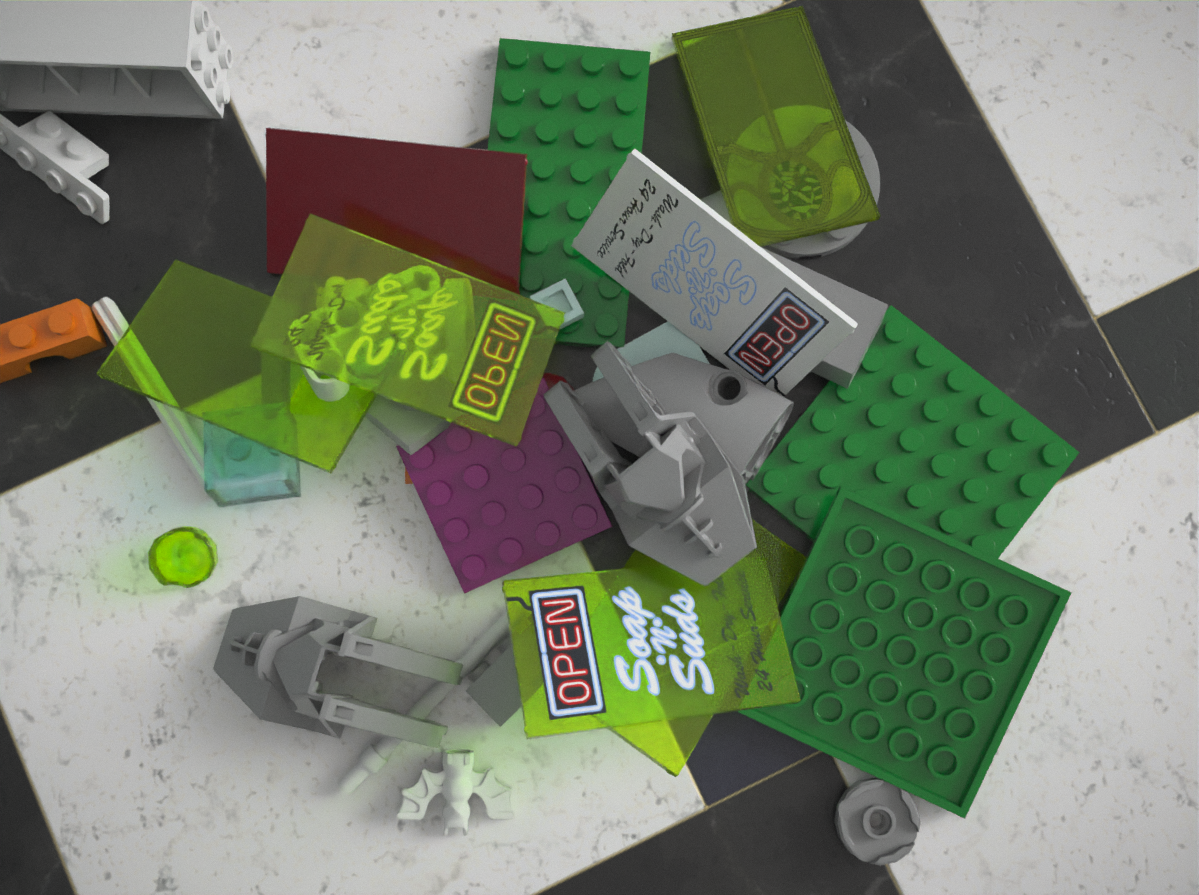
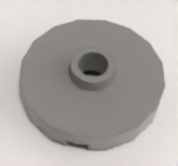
M879 778L860 780L846 789L837 803L834 820L838 837L846 849L862 861L880 866L895 863L910 853L915 845L914 841L917 837V832H919L921 822L917 805L908 792ZM874 813H880L882 821L877 827H871L869 822L871 815Z

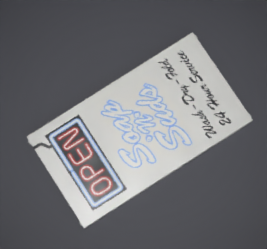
M636 149L627 155L625 163L571 245L727 368L737 371L783 397L849 334H852L858 325L857 322Z

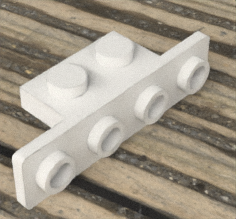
M51 111L40 115L21 127H17L0 114V149L14 158L23 169L31 171L46 182L52 191L62 194L74 203L83 214L90 215L101 224L109 221V195L88 180L89 177L109 166V154Z

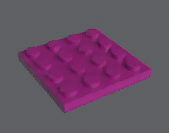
M545 378L512 393L500 427L464 414L454 419L446 430L412 455L399 445L396 446L464 594L612 527V523L584 462L544 397V394L549 390Z

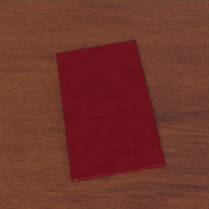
M266 128L267 273L313 278L317 274L315 271L319 267L324 266L318 263L322 262L320 259L324 258L325 254L323 252L326 251V247L329 245L328 242L331 240L330 243L334 241L338 243L328 247V250L331 247H335V249L325 252L332 254L325 256L330 258L323 259V261L329 260V262H326L325 272L320 274L321 279H325L324 277L327 275L329 279L332 277L346 279V276H348V281L364 279L369 285H376L380 279L389 274L396 276L421 266L428 267L436 272L440 280V289L443 288L446 280L468 279L471 285L472 297L518 301L520 296L519 280L526 168L528 164L527 154ZM354 247H356L355 249L359 250L368 249L366 251H361L358 255H352V252L355 251L353 249ZM350 255H352L353 258H361L358 256H365L362 259L355 260L356 263L354 264V266H361V269L356 275L352 274L357 271L358 267H354L351 271H349L350 268L344 270L348 267L353 266L347 264V261L351 259L349 258Z

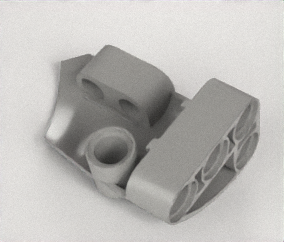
M669 353L631 366L632 373L647 389L651 390L668 414L694 412L744 477L747 493L749 488L746 484L750 479L754 480L793 409L794 402L743 376L737 371L726 370L676 353ZM605 377L574 390L585 403L582 407L586 414L597 426L606 431L610 441L638 457H642L653 448L647 438L642 437L638 433V427ZM733 380H738L741 385L739 395L733 400H726L724 396L725 386Z

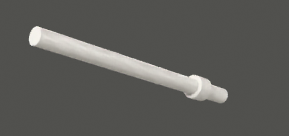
M514 604L457 661L463 664L461 677L464 678L525 616ZM437 681L405 715L424 719L456 685ZM384 735L376 745L370 744L358 756L360 761L337 783L340 789L347 795H350L371 772L376 774L388 762L386 757L403 740Z

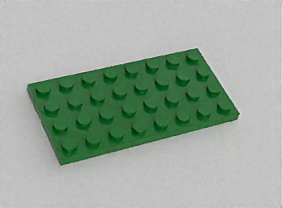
M506 38L499 39L487 150L527 154L528 164L526 168L519 280L520 296L517 302L490 300L539 318L530 301V296L566 278L584 312L583 318L558 330V333L548 335L547 331H545L540 336L533 335L531 342L600 348L608 341L616 349L624 347L629 291L571 245L625 163L627 155L634 149L642 154L651 52ZM472 297L475 335L489 301L487 298ZM540 318L535 332H539L544 328Z

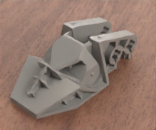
M607 341L592 353L591 357L638 427V433L642 437L647 438L653 446L652 449L633 464L622 458L608 439L609 435L606 431L597 426L586 414L582 407L585 403L580 396L572 391L570 386L563 381H559L544 394V397L589 470L596 489L612 509L628 546L704 586H708L757 548L744 477L694 412L668 414L651 390L647 389L632 373L629 361Z
M301 596L232 609L213 667L218 676L260 720L311 730L339 739L342 736L344 726L347 725L435 748L440 747L442 736L446 735L448 726L429 719L407 716L391 708L366 703L353 698L354 696L350 694L320 693L323 689V684L316 677L321 661L326 660L327 655L336 652L341 657L360 659L454 685H461L463 678L460 676L463 668L461 663L372 638L378 618Z

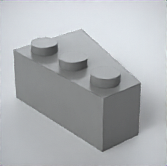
M532 614L527 618L531 625L520 636L514 631L497 648L502 654L491 665L485 660L468 677L473 684L466 692L500 727L544 684Z

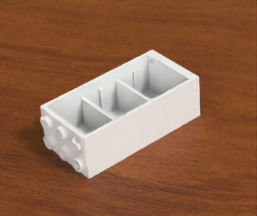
M0 0V111H51L52 113L223 119L224 104H228L230 101V88L226 81L227 69L232 68L233 53L231 46L227 45L223 39L220 28L215 26L210 18L207 7L203 6L200 0Z

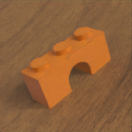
M76 298L0 324V383L32 373L29 362L47 356H64L72 359L107 347L101 324L91 310V307Z

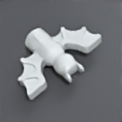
M470 749L443 750V769L441 771L433 772L426 767H422L419 780L414 785L402 789L403 803L397 812V819L420 820L425 816L431 799L436 794L442 793L446 800L442 810L444 818L443 835H448L449 828H463V835L467 836L468 818L470 816L468 799L472 793H477L486 805L489 818H515V813L510 806L511 788H506L496 781L493 767L483 772L474 771L472 769L474 765V751Z

